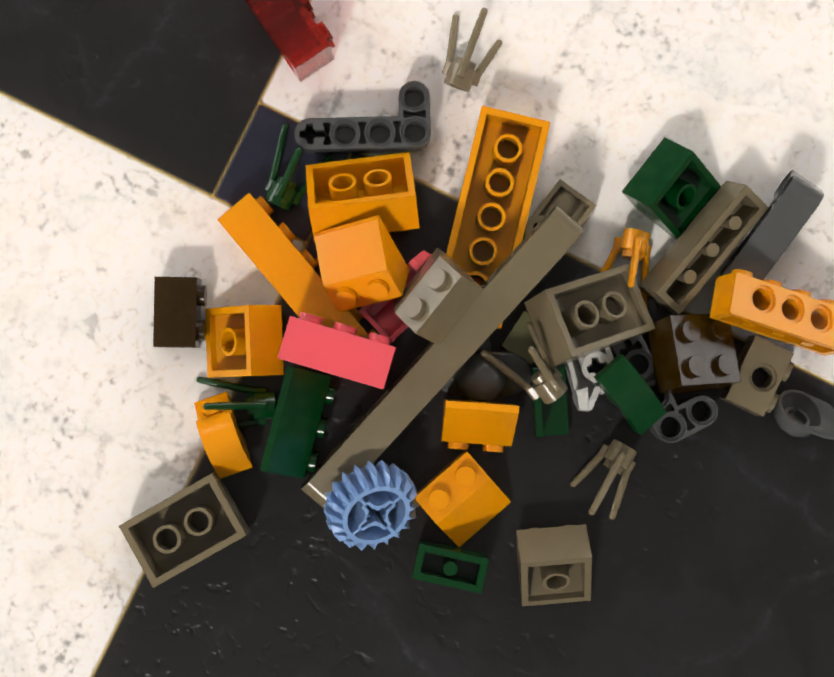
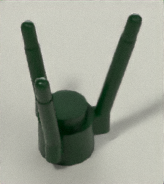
M283 123L270 176L264 190L268 191L264 199L289 211L292 203L299 206L303 195L307 192V181L305 180L297 191L295 189L298 184L290 181L302 153L301 147L295 149L284 176H278L288 131V124ZM332 154L326 155L321 163L331 162L333 159Z
M197 377L196 381L201 384L254 395L247 396V402L205 403L203 405L205 410H247V417L254 416V418L237 422L239 429L255 425H267V419H273L275 414V392H266V387H252L213 378Z

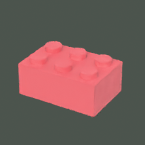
M301 311L299 318L289 317L278 359L379 389H385L397 349L390 346L391 338L370 332L368 339L356 336L357 328L335 322L334 328H329L322 325L323 318Z

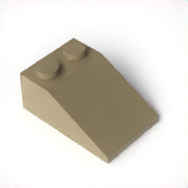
M629 264L546 289L524 302L550 368L580 359L656 329L636 280L632 288L627 285Z

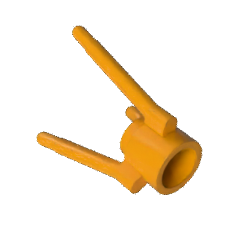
M625 228L622 238L615 237L613 248L600 272L610 270L617 255L622 251L621 258L631 261L628 287L632 288L635 284L639 262H641L642 282L649 274V257L652 248L649 245L651 234L639 229ZM641 290L642 297L647 307L648 295Z

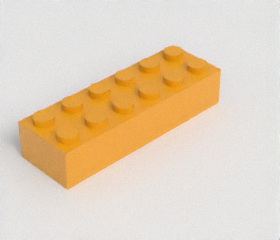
M486 106L481 107L446 255L480 286L487 281L523 240L551 123ZM503 322L497 327V329L502 328Z

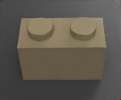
M436 248L406 286L403 295L394 301V313L415 334L440 345L484 289L441 249Z
M586 524L516 530L522 607L591 601L592 554Z

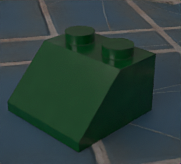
M664 137L622 190V193L637 210L677 240L720 189L721 185L692 150Z

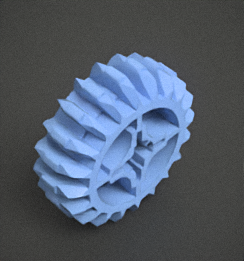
M381 460L376 466L370 461H367L364 468L354 465L352 473L346 474L342 472V481L332 482L333 491L325 493L327 503L323 506L326 523L329 529L332 530L335 538L339 542L343 541L349 548L356 545L360 550H363L369 544L375 550L378 543L384 542L388 545L389 539L393 536L400 538L401 529H410L409 520L417 518L415 509L419 506L415 500L417 489L409 475L403 469L400 470L394 463L387 465Z

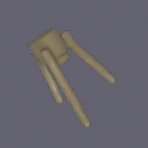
M482 8L463 58L456 57L455 62L453 61L459 16L457 14L453 15L446 63L442 70V74L446 75L444 79L445 84L465 92H469L472 85L477 87L482 74L501 47L502 40L498 39L476 71L474 70L476 64L471 62L470 59L488 12L487 8Z
M532 322L527 323V328L540 353L539 355L533 346L528 348V352L539 368V371L531 377L533 385L526 382L488 351H481L482 357L524 389L533 401L540 397L545 404H550L560 398L568 389L561 379L562 375L556 367L550 368Z
M613 439L609 446L603 444L596 456L570 482L571 487H576L605 459L602 465L610 471L589 509V514L594 515L616 474H622L609 514L611 520L616 518L630 473L636 465L633 460L637 454L635 450L618 440Z

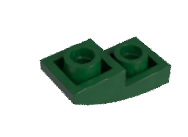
M619 354L594 376L609 401L618 406L636 433L642 435L667 413L644 379L622 354Z

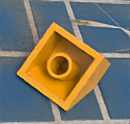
M379 215L315 233L314 239L323 287L338 312L403 295L409 268Z
M241 305L205 309L207 378L284 375V360L278 359L283 341L281 305Z
M464 450L418 490L415 500L458 547L462 546L511 503L508 497L467 450Z

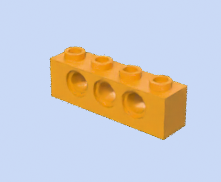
M734 269L730 274L716 277L709 318L824 356L834 354V300L812 298L811 293L799 289L789 290L783 288L782 283L770 279L760 280L754 278L752 272L742 269Z

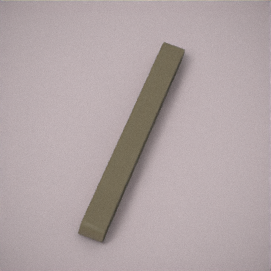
M558 206L552 208L481 286L484 290L441 344L437 345L433 342L428 344L319 464L315 471L310 474L300 489L324 509L323 505L327 503L325 493L333 491L332 482H341L342 472L346 474L352 473L354 465L364 468L367 461H370L372 464L574 245L584 232V229Z

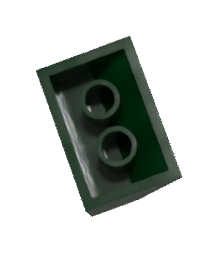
M287 365L260 467L261 471L303 479L307 476L308 471H315L319 452L313 451L316 438L323 439L328 418H324L322 415L325 404L332 405L337 388L336 384L331 383L333 376Z

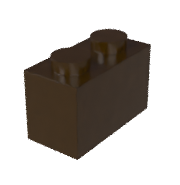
M155 277L153 347L200 348V341L206 340V320H201V306H206L207 286L202 285V279L197 277Z

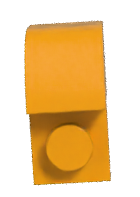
M227 391L194 403L198 421H196L198 432L209 461L219 479L253 467L247 443L237 425L234 410H205L203 407L205 403L231 402Z

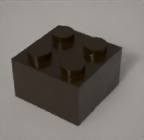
M710 314L670 315L654 322L653 324L656 329L649 331L648 335L658 394L718 390L741 382L731 325L709 318Z

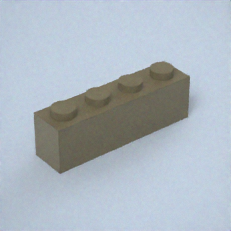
M725 181L638 287L660 308L680 315L769 207L747 185Z

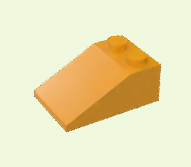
M444 398L441 441L448 442V448L468 450L469 443L483 444L482 451L503 452L504 446L512 447L519 415V406L511 403Z

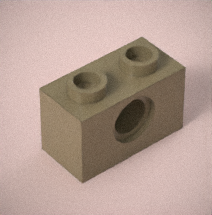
M757 335L748 336L737 359L741 382L724 387L719 398L755 416L764 417L766 412L770 413L774 409L778 401L779 394L775 392L781 380L785 382L792 372L794 363L790 361L794 353ZM757 368L763 369L767 377L765 384L761 387L755 386L752 381V374Z

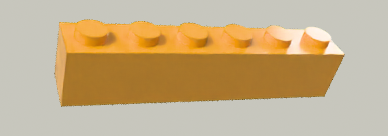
M248 193L217 219L298 317L301 311L323 318L322 325L329 328H334L335 322L352 326L358 329L356 336L366 339L369 338L370 332L377 334L373 328L367 333L359 321L364 317L356 308L338 312L323 287L322 278L314 270L319 264L306 248L301 253L292 243L296 236L284 222L277 226L269 216L274 210L262 196L255 199Z

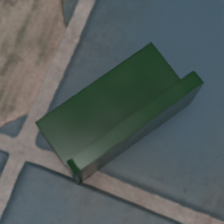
M559 365L556 368L561 373V379L566 384L565 365ZM530 367L532 376L539 371L538 367ZM567 391L550 404H545L540 397L534 401L531 399L533 436L544 437L569 434Z

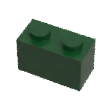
M419 539L412 579L482 594L489 557L484 553Z

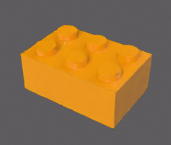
M410 152L305 165L308 210L313 238L316 232L377 215L380 216L388 232H401L420 228Z

